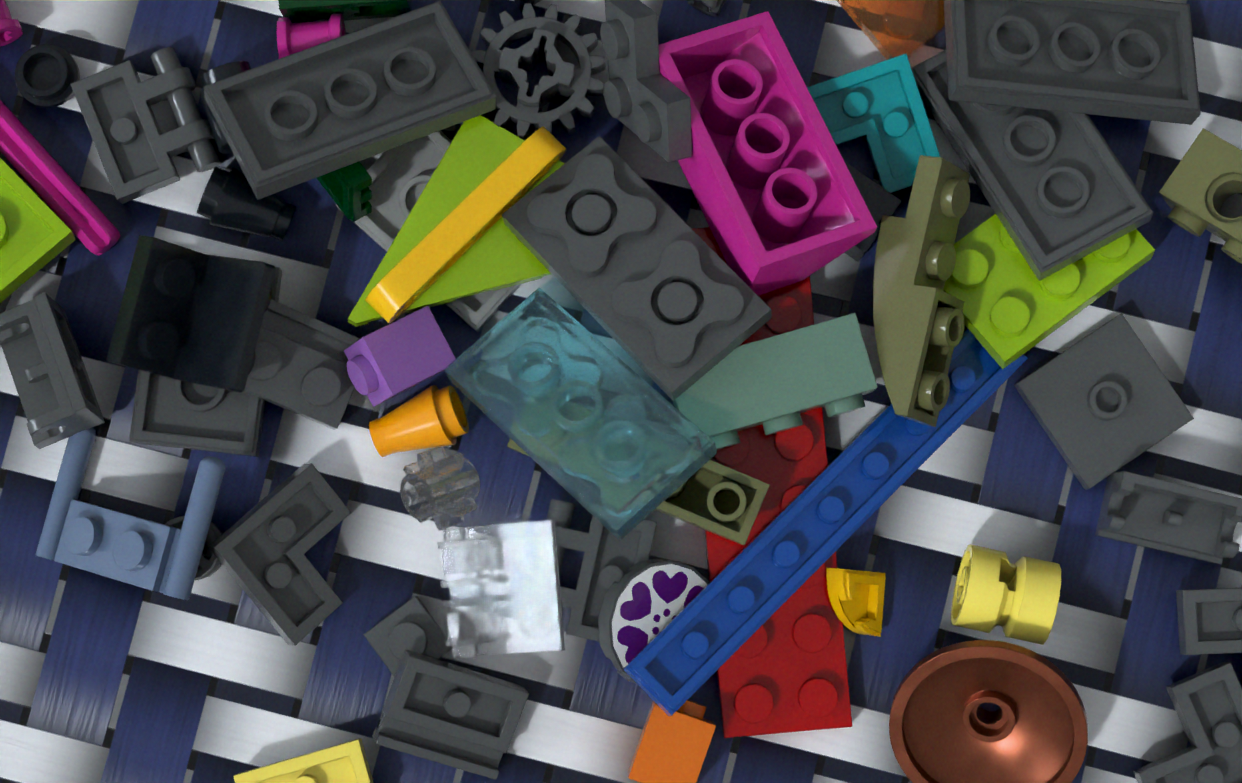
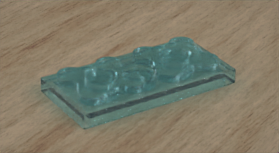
M541 288L533 292L444 369L448 380L619 540L623 539L717 454L713 440Z

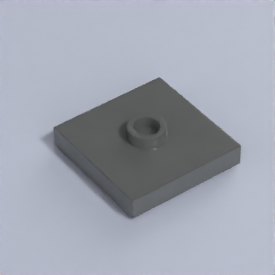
M1122 313L1014 384V387L1085 490L1092 488L1194 419Z

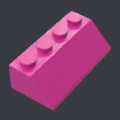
M769 11L659 44L660 74L690 97L692 157L678 160L727 265L758 296L804 280L876 231L877 225Z

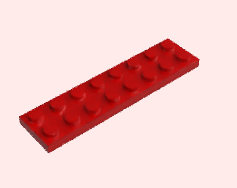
M710 227L692 228L727 264ZM810 276L802 281L759 295L771 308L772 318L739 346L814 325ZM822 407L800 413L803 425L789 430L765 435L763 425H758L738 431L741 443L703 454L700 442L697 443L698 455L770 484L745 546L705 530L709 582L828 466ZM836 551L717 670L724 738L852 727L843 622L838 619L832 608L826 580L827 568H837Z

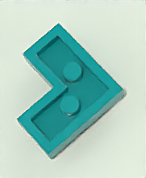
M907 54L807 87L836 145L865 136L881 187L892 193L913 186L920 155L940 157Z

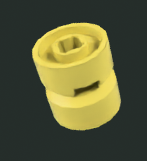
M971 544L968 545L964 551L955 582L951 606L952 625L990 633L999 625L1002 627L1005 637L1043 645L1051 632L1057 612L1061 589L1060 564L1022 556L1013 564L1009 562L1006 552Z

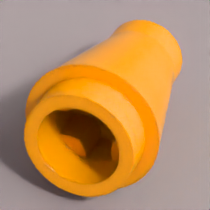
M432 385L383 417L370 421L369 430L376 450L381 457H385L398 452L455 445L458 436L469 432V425L463 404L454 387L449 385L438 389L436 385Z

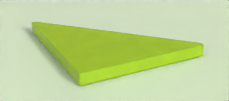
M481 115L462 123L349 315L348 323L358 327L383 318L365 301L371 290L525 140L500 126L498 127ZM559 160L553 166V168L539 182H537L525 195H527L530 191H532L535 187H537L541 182H543L546 178H548L551 174H553L565 163ZM502 217L405 312L407 314L426 306L430 308L490 290L496 291L542 279L544 276L551 275V272L504 224Z

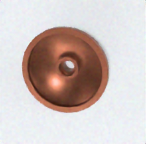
M974 640L943 647L929 654L912 667L903 678L894 695L890 712L889 735L894 755L901 769L912 783H1072L1086 755L1088 723L1083 702L1076 688L1067 676L1052 662L1032 650L1019 645L994 640ZM982 703H994L999 705L1000 709L987 711L980 705Z

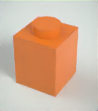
M688 699L672 716H668L653 701L628 770V778L640 783H696L716 728L713 721L703 718L707 707Z

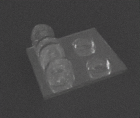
M554 519L443 529L444 542H437L438 549H442L444 575L448 574V580L440 581L441 588L449 587L450 600H442V607H451V613L447 614L449 639H445V646H452L453 659L489 654L565 650Z

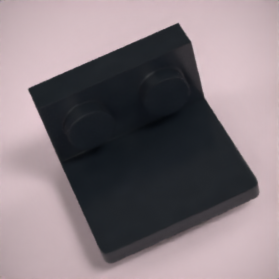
M139 235L106 361L169 379L238 393L243 392L248 375L254 367L256 358L255 348L264 313L271 302V286L275 275V266L261 261L207 255L155 237Z

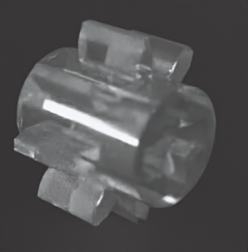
M441 445L418 453L417 462L404 466L403 470L406 476L403 478L400 486L401 499L409 514L418 519L420 523L434 518L435 525L440 531L463 522L465 514L477 510L478 506L474 500L480 492L479 475L474 465L463 457L462 453L447 457Z

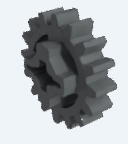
M525 3L523 19L514 21L512 16L506 11L501 12L499 15L502 30L499 33L485 27L480 32L483 42L488 47L487 51L471 50L472 56L479 68L483 69L482 73L496 95V110L498 112L494 124L504 129L511 122L516 124L517 136L523 140L528 138L531 129H539L542 126L552 135V127L561 125L563 130L569 135L576 133L573 116L578 113L583 117L591 119L594 115V107L587 99L588 95L595 97L603 96L605 83L591 77V75L606 70L605 57L589 56V53L598 45L596 34L590 33L579 37L577 34L581 27V17L575 14L565 23H561L558 21L557 5L550 4L544 17H536L531 3ZM533 35L532 40L519 48H507L518 39ZM559 40L572 50L578 60L580 69L575 68L574 64L562 60L557 51ZM543 51H545L548 75L541 77L539 85H535L533 95L531 96L526 71H533L537 62L541 61ZM496 78H500L503 83L513 85L518 93L516 107L510 104L500 93L496 84ZM558 97L568 98L558 108L542 112L543 106Z

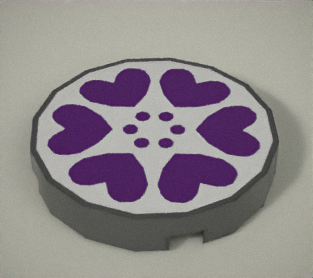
M663 558L639 561L627 569L630 572L625 574L620 582L614 581L606 592L598 617L600 646L606 658L612 661L614 667L620 671L618 673L627 681L636 683L623 668L710 583L692 566Z

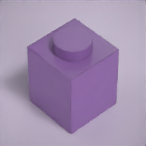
M429 306L362 337L344 350L349 360L347 361V372L352 384L360 394L368 396L373 407L458 363Z

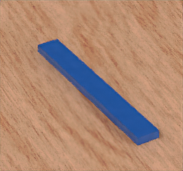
M967 328L963 332L961 341L953 350L948 371L950 381L949 397L944 408L939 411L936 427L923 425L896 415L891 403L623 670L668 716H672L1028 358L1023 354L1002 370Z

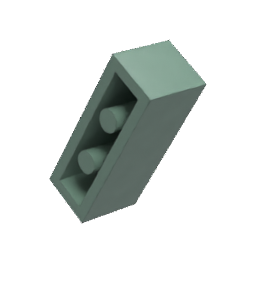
M852 313L738 346L677 397L673 403L686 446L700 442L704 454L741 443L738 431L763 425L765 435H771L801 426L803 422L800 413L825 406L829 418L865 407L862 395L869 394L878 387L856 313Z

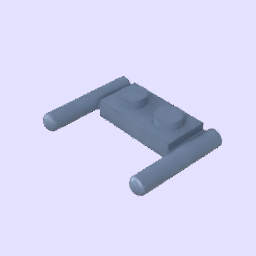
M92 427L69 437L35 555L147 590L160 592L167 596L189 600L226 467L224 462L213 456L205 457L200 461L182 528L179 529L79 501V494L96 438V430Z

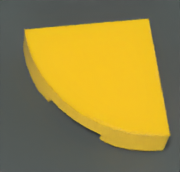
M827 568L828 595L838 619L843 622L846 628L854 633L881 637L886 573Z

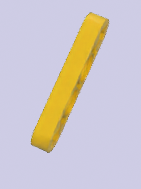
M544 126L536 130L371 290L365 301L389 324L396 320L502 218L504 212L517 203L561 159L567 149Z

